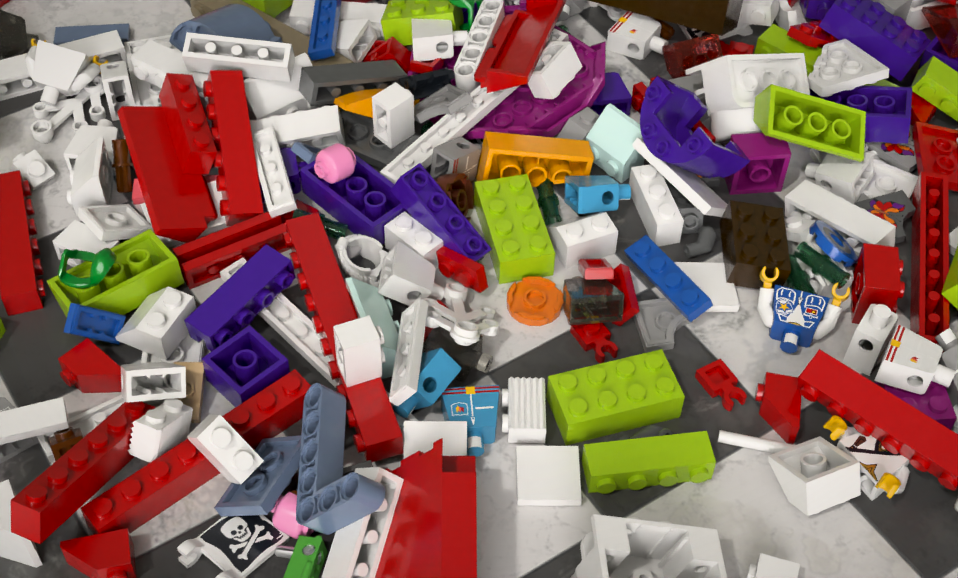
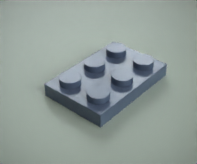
M301 435L262 439L254 451L264 461L242 484H230L214 507L221 517L268 515L275 507L276 501L283 490L291 483V478L299 468Z

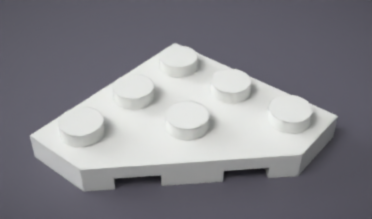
M842 39L823 46L822 54L818 56L814 64V70L808 76L809 88L820 97H829L834 93L853 90L855 87L874 84L879 80L889 78V68L847 39Z

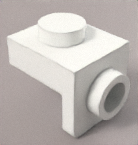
M35 149L28 154L26 152L20 153L12 161L13 164L10 172L20 170L23 181H29L32 192L55 177V172Z
M801 216L787 218L785 222L787 240L798 242V245L805 242L808 243L809 241L813 242L817 235L815 233L811 235L809 227L816 220L802 218Z

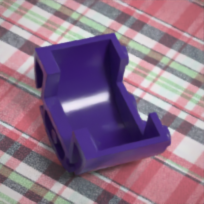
M656 76L651 85L646 89L640 112L641 135L646 147L655 157L710 179L711 177L724 178L730 176L750 162L749 158L736 143L729 141L725 147L714 143L700 127L693 133L692 127L708 109L695 93Z

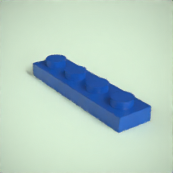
M315 0L308 55L311 61L335 56L342 0Z
M647 235L624 250L627 258L689 322H692L713 306L711 299Z

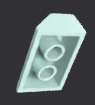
M352 277L345 278L346 288L358 318L370 315L374 326H380L383 332L385 343L381 347L386 362L382 363L381 379L392 377L400 325L398 320L393 321L391 317L393 316L391 302L389 299H384L383 295L378 293L377 287Z

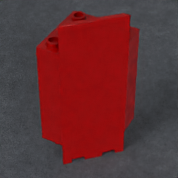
M443 438L433 443V449L428 452L417 451L401 460V466L395 470L385 469L403 478L404 482L375 578H477L476 456H443Z

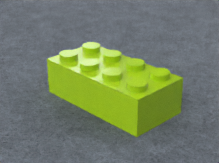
M522 174L474 182V206L485 241L491 248L489 254L499 284L522 281V278L528 276H552L554 273L555 251L528 175Z
M662 349L548 376L546 393L547 401L566 446L679 418L685 398Z

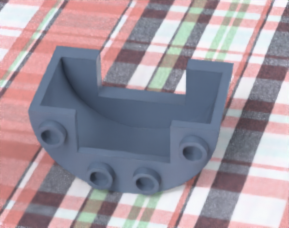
M228 4L179 24L172 32L169 42L183 52L187 32L269 41L274 37L270 24L251 8L241 4Z

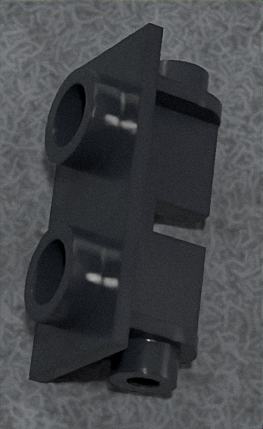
M446 67L399 78V83L404 89L409 90L414 95V100L427 98L445 85L451 84V79H454L455 75L452 69Z

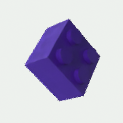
M250 325L202 358L206 380L234 407L239 406L290 373L288 359Z

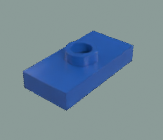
M70 303L64 332L119 344L120 342L116 340V335L123 328L126 316Z

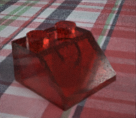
M716 34L662 46L666 68L673 79L690 76L686 75V69L723 56L719 35Z

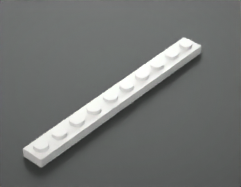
M554 28L545 48L551 41L569 42L568 34ZM479 85L470 93L473 99L472 102L452 115L446 114L384 167L380 174L395 184L400 176L419 163L426 169L432 163L434 147L457 137H462L519 86L487 93V87L481 88V85Z
M242 257L220 271L221 279L226 282L247 261ZM280 292L273 302L258 314L336 388L339 385L338 380H332L328 368V362L331 361L330 357H324L321 350V333L316 334L312 321ZM394 411L403 435L404 450V421L419 420L412 414L408 418H403Z

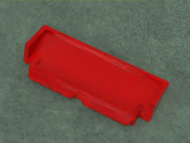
M526 0V11L514 10L512 15L504 17L492 40V45L495 48H489L486 51L474 74V80L481 82V88L487 87V93L528 84L566 0Z
M121 106L117 113L155 235L184 243L196 240L208 228L207 225L218 218L203 174H182L162 106Z

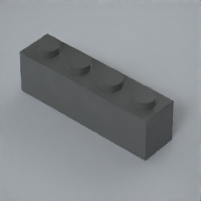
M395 60L302 67L299 91L310 106L334 104L335 98L348 93L368 89H385L395 82L400 85L399 78L407 77V74Z

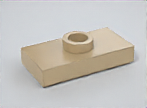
M174 362V364L186 367V398L175 399L192 407L191 423H200L205 383L203 363Z

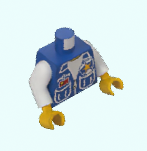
M766 266L760 271V279L764 283L763 287H760L757 311L764 325L769 327L771 339L781 341L780 348L782 351L795 353L798 350V346L810 347L813 339L819 340L834 329L842 310L840 304L849 297V286L844 296H838L835 293L838 283L834 284L831 293L833 300L832 303H829L830 298L776 284L773 289L772 283L779 276L778 268L774 269L773 278L766 277Z

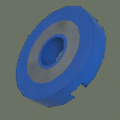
M816 220L809 227V233L817 235L815 238L817 245L835 262L840 263L843 260L845 262L843 264L844 267H851L858 260V256L849 243L828 224L821 220Z

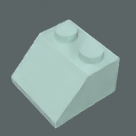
M611 103L608 104L586 136V141H589L594 156L593 163L620 183L630 178L631 167L644 165L645 158L632 145L637 138H642L640 124Z

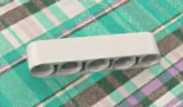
M483 0L454 66L456 87L469 94L481 85V82L474 80V74L486 51L489 48H495L492 45V40L505 17L503 0Z

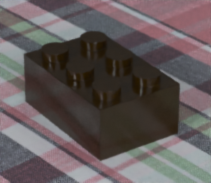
M730 200L720 220L726 283H734V286L760 289V287H763L764 282L761 281L759 274L766 266L765 275L767 278L774 277V269L776 267L779 270V276L772 283V288L774 289L775 284L783 286L791 273L783 208Z

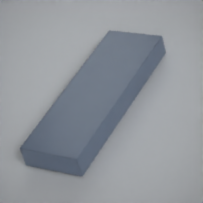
M129 23L56 27L53 44L60 45L117 30L123 46H125L124 42L130 41L131 29Z

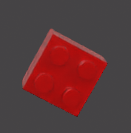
M863 243L853 271L854 280L851 285L852 323L859 324L871 304H883L888 306L892 312H897L898 298H903L905 290L904 281H900L903 272V260L899 259L898 247Z

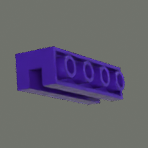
M421 163L399 177L390 191L415 220L443 240V246L478 263L490 252V246Z
M267 244L263 246L184 320L190 337L198 343L203 339L207 349L212 352L239 333L244 327L250 325L254 317L264 308L268 307L274 298L283 289L288 288L296 278L292 260Z

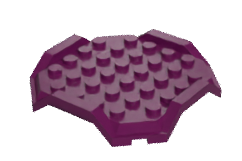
M520 0L519 5L505 6V1H503L505 16L512 15L514 10L526 11V0ZM555 25V29L568 34L569 42H571L583 66L577 72L574 79L554 99L535 98L528 84L520 85L462 137L466 140L484 139L485 131L554 137L561 132L570 117L586 107L591 108L605 86L606 41L588 46ZM453 46L454 57L444 60V65L440 69L447 67L454 71V66L463 46ZM413 49L411 51L410 61L413 59ZM408 71V76L420 74L417 72ZM454 77V79H451V84L456 87ZM446 114L438 115L428 120L435 124Z

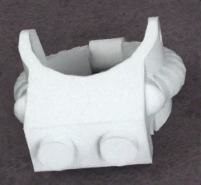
M361 234L340 237L334 249L337 251L339 266L343 272L345 271L347 278L352 277L377 288L379 287L383 258L388 254V252L382 250V244L374 238ZM361 247L360 255L372 261L376 268L371 270L370 268H362L353 264L347 256L346 248Z

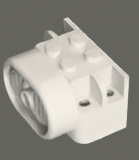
M804 53L725 55L685 70L686 75L702 74L704 88L698 89L694 93L697 97H705L711 132L716 138L715 143L718 144L729 143L731 134L763 133L753 121L755 97L769 85L773 84L810 95Z
M598 514L591 516L593 532H589L582 539L580 545L582 561L571 576V578H727L717 529L673 524L670 521L655 522L642 520L638 517L622 518Z

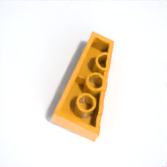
M485 131L476 179L477 181L527 174L532 187H538L539 184L546 182L562 184L565 183V176L590 175L594 156L589 141Z

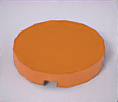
M528 276L522 278L521 282L517 284L515 282L510 286L507 292V309L510 315L519 323L528 326H543L559 317L563 309V293L549 279L540 276Z

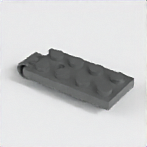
M338 107L343 119L345 146L349 147L363 161L379 169L386 167L420 137L415 133L391 149L374 136L373 118L345 111Z

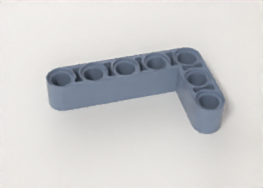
M315 383L306 392L303 405L296 521L300 525L325 535H330L378 510L385 498V487L383 484L355 472L343 476L346 397L320 383Z

